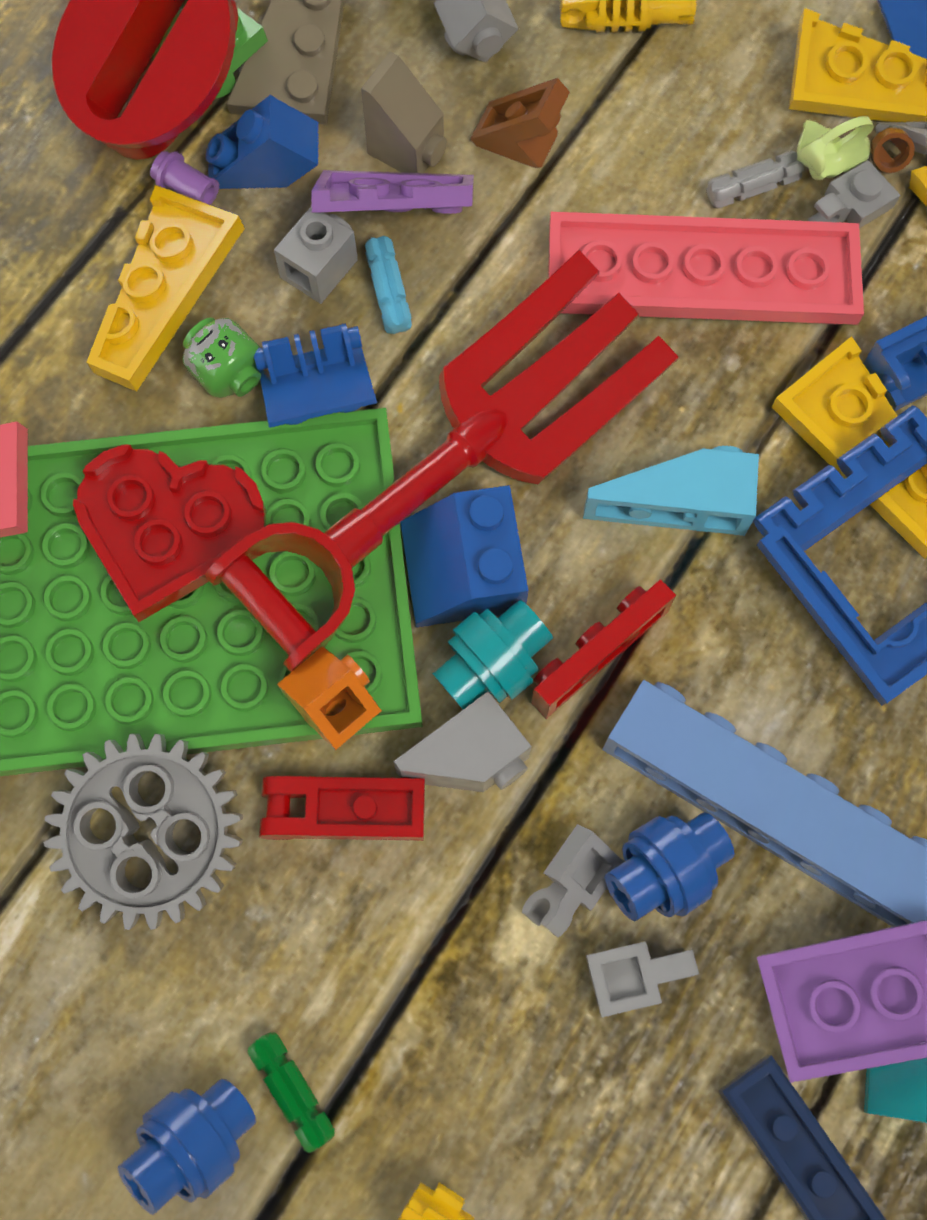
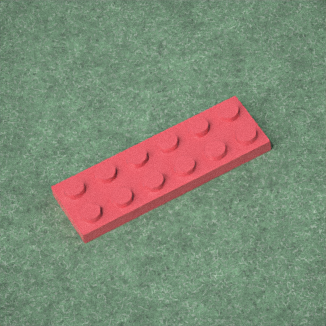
M577 212L550 213L548 278L579 249L600 272L561 312L562 314L593 315L617 293H620L639 313L640 317L858 325L864 315L859 223Z

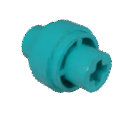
M521 599L498 618L489 609L484 610L480 615L473 612L452 630L455 636L447 643L455 652V655L432 674L462 710L486 692H489L498 703H501L507 697L513 700L534 682L531 676L539 668L531 657L553 639V636L541 619Z

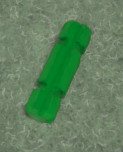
M269 1032L254 1041L247 1048V1054L257 1071L263 1070L267 1077L263 1081L287 1122L291 1123L294 1121L298 1128L294 1133L303 1149L308 1153L314 1152L334 1137L335 1129L325 1112L319 1114L315 1106L319 1102L294 1060L288 1062L285 1054L288 1050L279 1035L275 1032Z

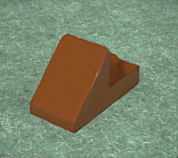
M558 78L490 101L470 140L477 147L533 168H541L558 136L556 126L561 119L560 112L570 91Z

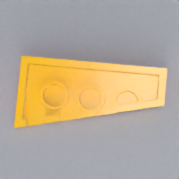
M155 185L150 197L153 208L147 221L141 220L135 236L138 246L131 264H124L118 279L122 288L117 301L114 304L108 305L86 362L94 374L136 392L245 229L239 215Z

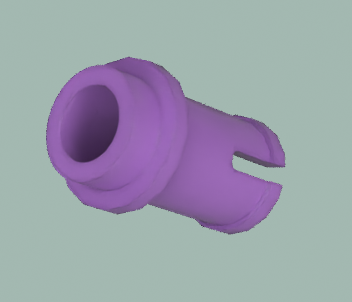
M163 151L152 164L150 175L156 180L157 186L170 189L209 205L215 200L219 190L218 181L185 163L182 154L175 151L172 153Z

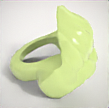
M868 116L850 119L833 129L826 128L815 121L806 120L803 124L804 129L797 147V159L809 168L813 179L835 178L842 172H848L868 160L871 154V146L867 136L872 132L874 125ZM854 129L851 133H849L848 135H846V136L843 137L842 139H841L840 137H838V136L844 134L845 132Z

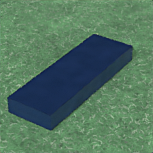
M766 1055L718 1090L806 1220H886L772 1055Z

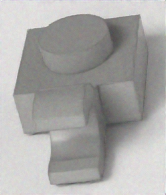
M867 160L830 182L824 194L825 196L815 203L814 207L819 212L808 218L807 221L844 222L847 220L849 223H859L860 229L894 208L901 195L874 165Z
M577 824L544 871V874L553 883L547 888L534 892L525 902L522 913L536 925L540 926L542 924L553 935L560 937L568 929L579 905L590 911L593 909L607 888L605 874L624 861L593 831Z
M646 941L586 955L601 1018L660 1004L662 1001L657 984L699 974L693 950L650 959Z

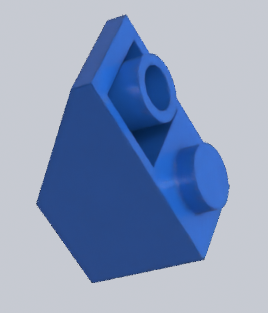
M269 95L254 108L245 111L240 119L226 130L216 134L211 139L206 150L208 177L218 181L219 189L286 188L318 166V122Z

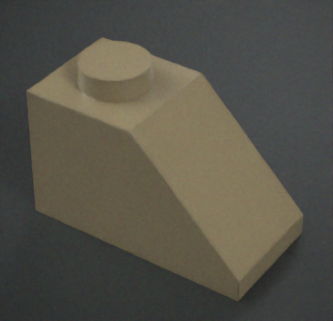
M390 51L361 88L367 154L401 173H424L429 165L432 167L437 165L445 152L447 140L444 138V114L402 59Z

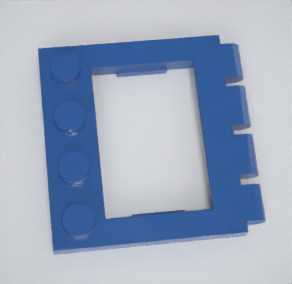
M916 406L909 407L880 428L883 438L890 446L889 448L878 435L873 433L837 459V464L847 477L846 479L841 476L835 467L828 465L795 488L793 495L803 508L801 511L790 498L784 496L753 520L756 528L763 536L756 544L881 706L890 702L927 675V602L873 640L856 618L859 616L857 611L825 571L820 572L804 551L927 464V417Z

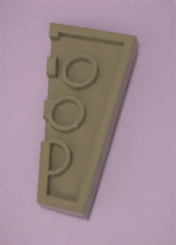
M271 0L261 23L268 42L245 61L227 102L230 114L242 115L245 111L254 108L266 97L272 95L316 120L318 124L327 125L345 0Z

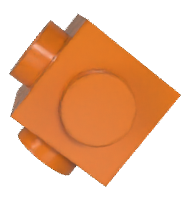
M323 646L277 684L305 721L335 750L382 711L365 688L370 680L361 667L349 655L339 660Z

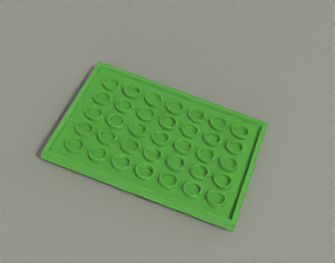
M386 408L332 413L307 419L300 424H284L269 428L267 420L28 446V532L0 538V776L86 767L83 759L85 752H94L103 760L106 759L105 741L116 740L123 751L126 752L129 734H140L145 749L149 748L155 734H164L166 751L168 752L171 751L179 740L188 741L187 755L324 739L305 721L277 685L291 673L283 664L288 658V654L223 582L215 586L208 582L138 622L79 525L73 507V498L77 500L78 487L85 477L82 471L89 462L103 451L128 444L133 449H149L158 454L159 451H162L178 467L199 460H207L209 465H226L234 470L235 466L239 467L257 484L266 509V525L296 522L319 529L324 533L354 508L362 509L395 482ZM397 524L382 537V544L352 568L355 592L350 612L339 630L324 647L339 660L349 655L361 667L370 680L365 688L382 710L354 735L423 727L400 524ZM288 551L265 553L252 560L315 631L320 629L331 618L334 608L332 586L322 569L307 557Z

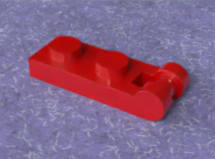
M268 776L262 779L261 796L267 798L266 818L260 819L259 838L269 840L424 841L425 778ZM306 798L305 818L290 817V799Z

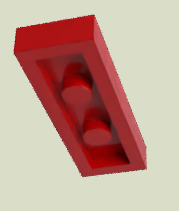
M661 579L647 591L641 586L635 588L617 606L616 609L620 615L606 627L600 621L592 625L576 641L575 645L579 650L564 663L558 657L555 658L535 676L533 680L538 686L533 691L532 705L545 719L551 716L669 612L676 594Z

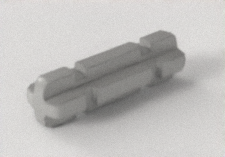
M788 151L775 156V162L769 158L732 171L733 177H730L727 173L710 179L706 189L707 197L714 208H722L735 203V197L741 201L778 188L777 182L780 185H786L798 181L804 171V165L798 161L796 151Z

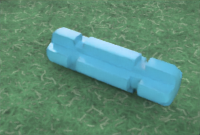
M387 236L370 238L365 244L366 256L371 269L379 309H381L384 329L389 334L406 332L412 326V317L409 305L405 299L406 294L399 266L395 260L392 240Z

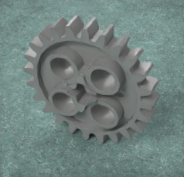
M129 734L126 752L123 751L116 740L105 741L106 759L103 760L94 752H85L83 759L89 771L84 773L76 769H67L64 774L74 786L73 790L53 791L51 795L65 807L63 813L47 815L44 820L51 825L60 827L59 836L44 841V847L61 849L63 857L49 867L50 871L68 869L72 876L66 881L61 891L67 893L81 888L85 892L78 907L81 911L88 909L97 902L102 904L100 922L103 924L110 921L118 911L123 912L124 929L130 930L139 920L140 914H145L146 922L150 930H153L161 925L163 910H166L170 918L175 923H178L185 918L184 901L198 911L207 905L201 891L202 887L216 893L222 890L224 885L214 873L216 869L232 871L236 867V863L223 853L225 848L238 847L243 842V839L228 833V826L242 820L243 814L226 812L224 806L238 795L237 791L219 792L216 785L223 779L226 774L225 770L220 769L206 774L203 768L209 757L207 752H201L191 760L186 759L188 751V741L179 740L170 752L166 751L164 734H155L148 749H145L140 734ZM149 771L157 773L165 783L164 796L156 805L146 803L138 792L140 778ZM115 786L122 790L127 804L138 820L144 821L152 818L155 821L157 827L150 833L156 845L178 865V872L176 874L170 873L166 868L162 855L150 839L141 842L135 839L134 833L139 829V823L113 797L112 789ZM99 808L108 810L116 821V830L109 841L98 839L90 828L91 817ZM181 819L193 821L201 831V842L195 851L187 852L181 850L175 844L173 830ZM131 857H140L149 863L152 869V879L147 888H138L128 882L125 875V867Z

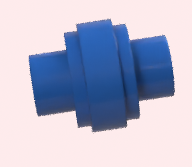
M703 812L687 823L672 815L666 818L656 816L629 834L628 842L623 845L622 849L625 862L605 874V882L617 906L632 921L639 920L654 909L666 917H672L675 914L685 916L711 899L712 890L718 885L716 869L734 858V847L723 826L709 813Z
M225 1079L217 1081L201 1096L190 1089H183L180 1093L170 1092L143 1115V1124L136 1130L137 1139L141 1147L117 1167L119 1176L138 1204L152 1215L159 1211L176 1194L187 1202H194L198 1197L208 1198L234 1174V1164L240 1159V1152L236 1141L256 1124V1117L250 1104L243 1094Z

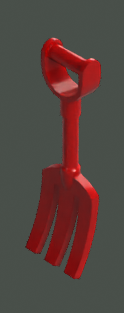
M580 249L493 328L443 367L439 375V389L445 413L453 427V430L447 434V439L443 444L362 509L354 508L324 533L319 529L296 522L268 524L245 536L220 556L207 570L205 577L213 586L223 582L288 654V658L283 664L290 672L319 648L325 647L348 616L355 592L352 568L382 544V537L463 470L468 467L474 468L483 461L489 467L508 477L538 485L612 421L679 359V356L660 336H657L638 354L532 439L527 437L522 430L639 317V313L620 293H617L566 338L490 396L483 389L492 378L526 348L600 274L599 270ZM288 551L305 556L320 567L332 586L334 599L332 616L327 623L315 631L252 561L253 559L269 552Z

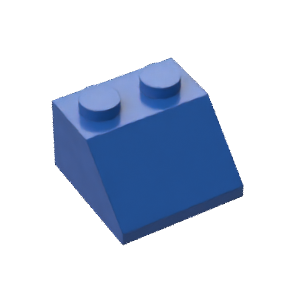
M510 485L453 493L400 522L416 628L464 621L473 612L480 615L486 609H489L495 616H500L520 599L527 604L528 585Z

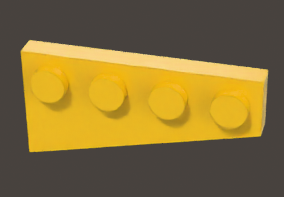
M804 8L799 22L789 109L854 118L868 116L871 120L886 122H927L926 58L912 54L909 51L910 46L891 40L890 44L887 45L862 35L864 29L845 22L841 28L819 20L820 13Z
M852 336L776 397L772 408L829 465L835 467L844 479L847 477L839 468L837 459L873 433L878 435L889 448L890 446L883 438L880 428L897 417V414L884 396L887 389L876 372L870 374L859 357L861 349ZM925 464L870 504L924 559L927 558V464Z

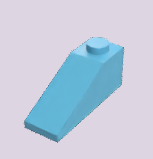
M718 446L713 449L703 448L590 487L585 501L583 519L745 536L756 517L759 454L743 453L740 448L734 446Z

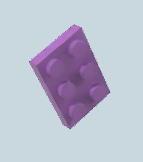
M927 920L768 953L757 957L790 1083L927 1058Z

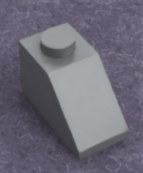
M486 692L394 761L396 773L400 778H425V785L485 792L496 783L499 789L503 790L528 770L524 761L529 758L532 746L492 695Z

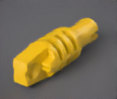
M560 0L561 27L604 32L605 26H610V32H618L619 26H623L624 32H631L633 26H637L638 32H645L646 29H650L651 25L654 24L693 25L694 16L696 15V0Z

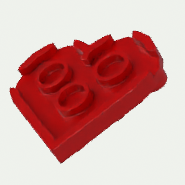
M128 444L103 451L89 462L82 471L85 477L78 487L77 500L73 498V507L79 525L138 622L208 583L209 581L205 574L220 556L248 534L266 526V509L257 484L241 468L235 466L234 470L226 465H209L207 460H199L178 467L162 451H159L158 454L149 449H133Z

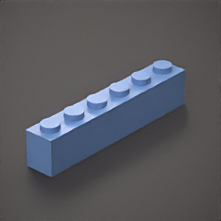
M643 679L610 733L602 749L603 751L703 812L709 813L721 823L890 926L895 927L927 920V839L913 836L910 839L890 827L892 824L891 819L881 811L867 805H859V807L838 796L839 789L829 780L812 773L807 774V776L786 765L787 758L777 749L764 743H756L754 746L734 734L736 728L725 718L711 712H706L703 715L684 704L686 701L685 697L673 687L661 682H656L655 685H652Z

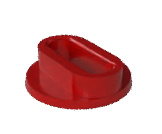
M70 0L58 25L52 52L54 87L66 115L85 134L103 142L126 158L141 160L151 158L163 152L175 141L180 133L190 127L204 114L225 82L234 54L238 25V11L235 0L187 1L119 118L117 116L184 0Z

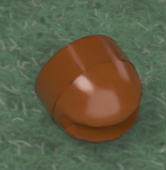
M885 128L873 138L870 155L877 168L886 173L898 172L911 162L915 150L914 143L904 130ZM889 139L900 151L894 158H891L883 147V144Z

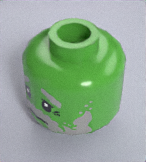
M210 317L197 323L187 333L183 341L185 349L183 364L186 370L210 395L224 398L235 393L238 397L249 393L258 384L261 374L257 370L254 354L260 346L237 322L229 318L215 320Z

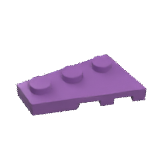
M323 170L311 190L312 213L367 210L406 212L417 208H432V211L444 214L462 212V207L472 206L474 175Z

